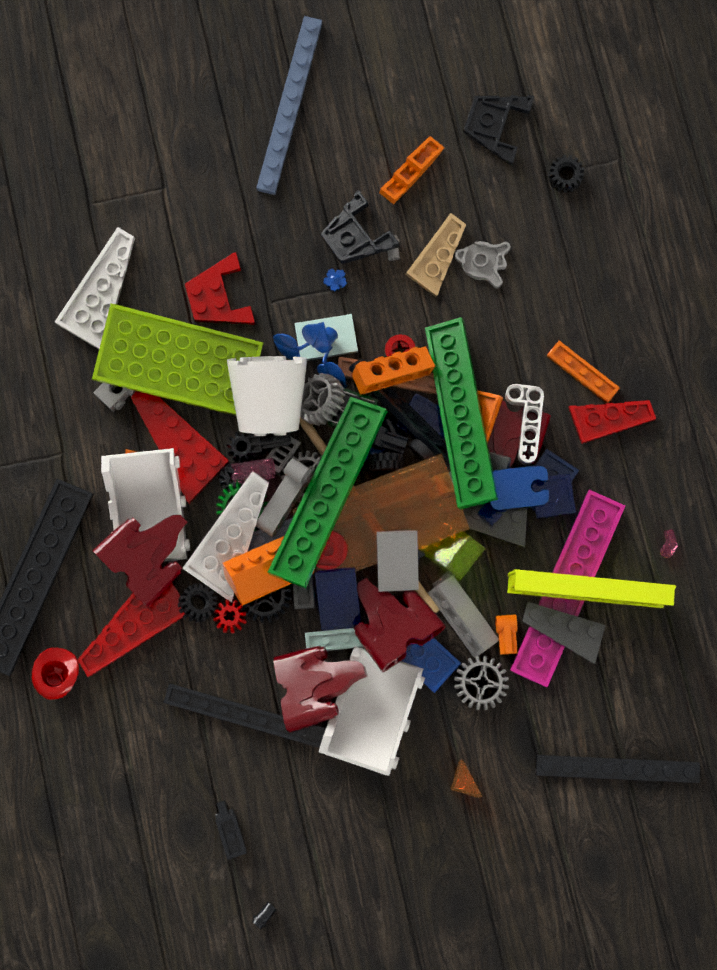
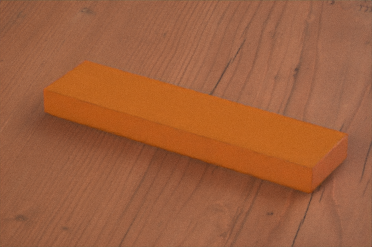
M560 340L546 356L605 403H609L620 389L619 386Z

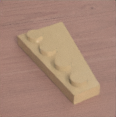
M450 213L406 272L408 277L435 297L439 293L441 284L466 226L464 222L452 213Z

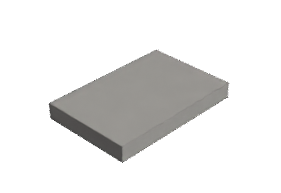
M417 530L377 532L379 592L419 590Z

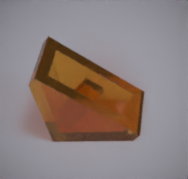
M463 759L458 761L450 789L476 798L482 797Z

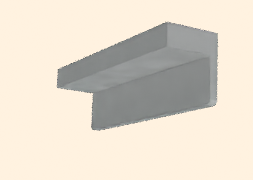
M453 575L428 592L474 658L499 641L497 635Z

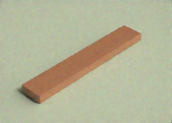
M339 356L338 366L343 371L345 378L354 380L349 367L358 360ZM433 373L426 377L392 386L437 395Z

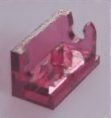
M274 458L231 464V467L234 469V474L232 475V481L245 482L252 471L263 479L276 478Z

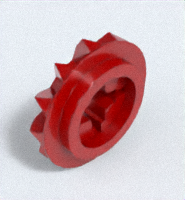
M402 334L395 335L387 341L385 354L388 357L396 353L394 351L398 349V343H400L403 349H406L403 352H407L416 346L410 337Z

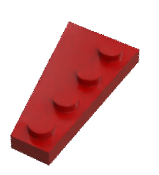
M650 400L568 407L581 444L656 419Z

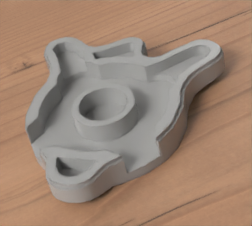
M478 241L469 247L457 250L455 259L471 278L486 280L494 288H500L503 281L497 270L506 269L507 262L504 256L510 251L511 247L508 242L493 245Z

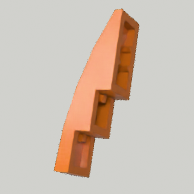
M429 136L407 157L406 162L394 172L393 177L380 189L379 193L394 205L429 168L445 147Z

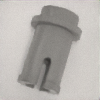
M393 235L396 238V240L400 242V239L397 238V235ZM399 247L387 251L389 261L400 259Z

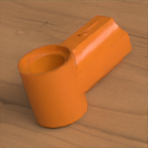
M516 614L495 616L500 655L517 654Z

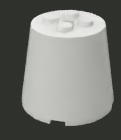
M286 356L242 357L240 361H236V358L227 359L240 432L252 433L254 436H266V433L286 435V432L299 430L307 366L306 357H293V360H286Z

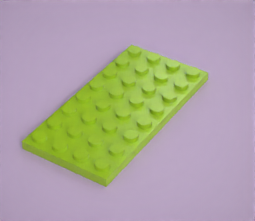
M110 303L92 380L236 416L227 359L236 358V361H240L242 357H260L263 342Z

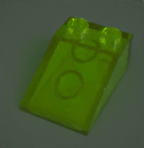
M442 517L431 521L417 538L418 550L448 574L453 575L457 581H460L485 550V547Z

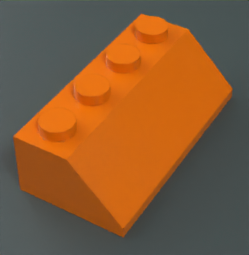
M284 536L223 562L225 579L242 606L292 584L268 574V570Z

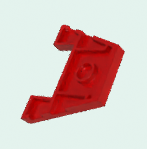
M236 252L185 283L195 322L255 324L251 306L230 310L222 280V275L241 271Z

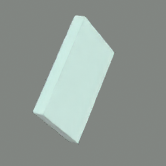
M352 314L295 323L298 346L307 343L302 335V328L305 325L324 322L325 327L333 328L338 334V338L331 345L333 348L330 350L328 357L358 353ZM312 345L299 351L300 357H306L307 361L322 359L325 353H321L316 348H313Z

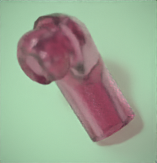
M673 529L664 531L666 543L660 549V554L664 558L671 557L678 548Z

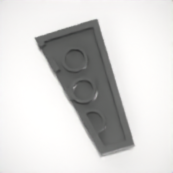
M480 504L461 510L455 507L447 512V523L525 548L527 508L496 510L491 505Z
M527 602L522 619L523 623L570 649L590 663L595 664L605 625Z

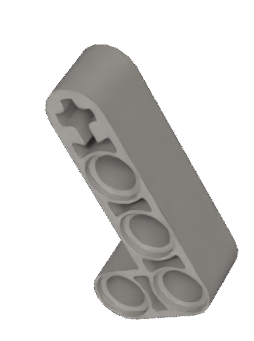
M294 458L286 465L283 472L286 476L256 523L257 528L271 537H274L314 474L313 470Z

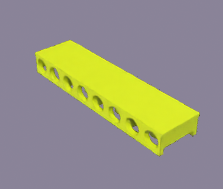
M517 569L508 573L507 593L654 608H664V605L674 606L676 585Z

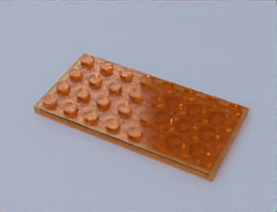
M442 454L352 487L333 528V531L341 534L347 542V556L344 562L335 569L325 570L317 566L315 567L314 571L320 585L377 564V532L417 530L418 548L470 529L463 510L457 507L454 486ZM298 508L292 510L293 515H295Z

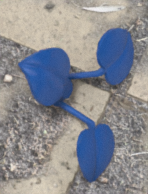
M324 322L305 325L302 328V335L307 343L302 346H297L296 340L287 334H276L273 337L280 353L290 360H293V357H300L299 351L309 345H312L319 352L325 353L322 359L323 364H319L317 367L319 375L321 373L332 375L339 380L344 388L348 387L341 368L333 362H327L328 354L333 348L331 345L338 338V334L333 328L325 327Z

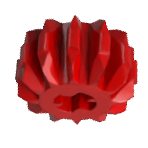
M226 600V607L219 603L218 605L222 610L215 609L214 613L219 616L214 617L213 620L221 622L216 627L220 629L224 626V633H227L229 627L232 634L235 633L234 627L241 631L242 627L239 623H247L245 619H241L247 613L241 612L242 605L237 607L238 601L234 600L232 606L229 600ZM228 612L231 614L235 613L233 621H226L225 618H228L226 616Z

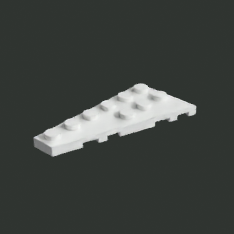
M117 227L55 320L57 325L97 349L100 348L110 303L118 304L135 240L134 236Z
M253 471L183 566L184 570L231 603L234 592L225 579L223 562L248 552L269 484L268 481Z

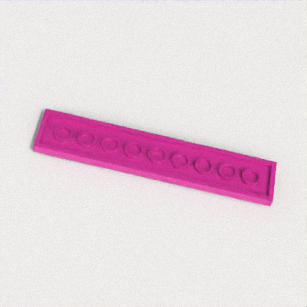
M588 490L552 573L595 577L625 505ZM542 597L538 605L578 617L584 601ZM529 626L510 671L547 688L565 647Z

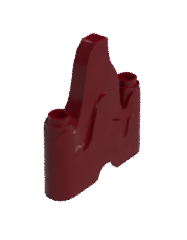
M502 401L488 441L489 452L511 457V468L519 449L523 407L517 412H511L507 408L506 402ZM534 412L527 413V418L534 421L537 419V415ZM542 412L538 452L535 461H537L551 415ZM527 431L524 433L527 440L535 439L533 432ZM527 446L525 454H522L526 456V459L533 456L529 454L531 446Z
M171 515L147 530L139 531L140 523L134 517L128 518L92 551L112 572L126 573L128 578L127 588L148 608L171 585L183 569L175 560L169 562L163 568H160V565L176 547L178 535L187 524V521L181 515Z
M367 578L360 581L357 585V594L366 612L369 624H364V622L357 624L354 627V634L381 672L388 671L405 659L406 648L409 645L417 644L423 646L440 634L446 627L416 590H406L402 594L404 597L403 601L408 607L405 608L390 592H379L378 588L370 583Z
M325 646L310 647L274 657L277 682L287 690L286 695L281 699L283 719L287 731L293 732L339 715L337 704L325 701L342 695L355 682L368 677L366 667L358 661L325 662V659L328 658Z

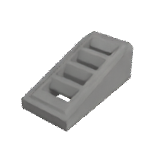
M291 437V444L294 445L293 448L288 445L282 446L290 452L286 454L280 450V447L273 448L264 460L263 466L280 476L283 472L282 469L287 465L286 461L291 460V456L295 454L301 443ZM276 453H279L280 455L285 457V459L282 460L279 457L275 456ZM272 459L281 463L280 466H277L276 464L272 463Z

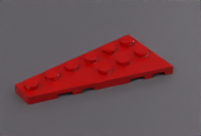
M136 391L131 396V399L158 449L173 448L175 456H179L180 468H178L180 487L188 504H190L219 474L222 468L229 463V460L159 396Z
M173 583L148 608L133 593L114 615L113 619L78 658V662L87 677L94 675L183 618L185 613L180 614L179 610L181 607H178L180 602L178 599L181 595Z

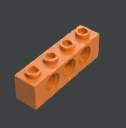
M426 346L421 348L413 347L407 352H396L385 358L381 356L370 362L362 361L356 365L351 375L360 395L429 376L435 365Z

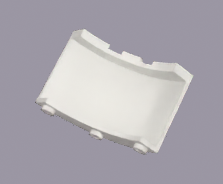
M173 448L101 456V472L106 492H109L110 496L108 506L114 530L128 518L131 519L132 517L140 523L139 531L147 530L171 515H181L184 518L183 507H186L185 495H181L178 474L180 460L179 456H175ZM185 526L178 535L176 547L164 561L187 559V551H190V541L186 539Z
M354 646L349 661L362 663L366 667L368 677L355 682L345 693L337 697L335 703L338 706L339 715L329 719L319 752L389 776L391 769H396L399 757H396L403 731H408L411 722L407 718L417 688H422L425 677H422L423 669L400 661L388 671L381 672L365 649Z

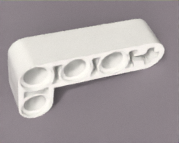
M512 384L507 388L505 394L506 401L511 405L524 406L518 459L523 465H530L535 461L538 452L544 392L537 386ZM515 390L519 392L520 397L513 399L510 397L509 392ZM537 393L539 400L532 401L529 398V394ZM534 412L537 415V419L534 421L529 420L527 413ZM527 431L533 432L535 439L527 440L524 433ZM527 446H531L529 454L533 455L530 456L529 459H526V456L522 455L525 454Z

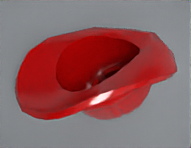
M48 648L39 654L33 665L32 682L34 688L42 697L47 700L62 698L70 692L78 677L79 664L76 656L64 648Z

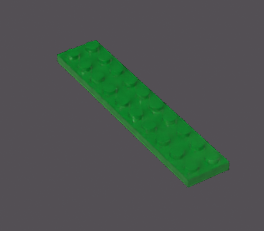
M460 317L426 327L429 353L435 365L433 375L457 507L461 510L498 500L464 320Z
M353 397L349 398L268 570L269 575L306 588L387 414L386 408Z

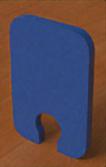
M538 465L493 471L498 500L490 502L494 509L539 506L548 502V489H543L539 492H534L531 489V484L534 480H548V472L545 467Z

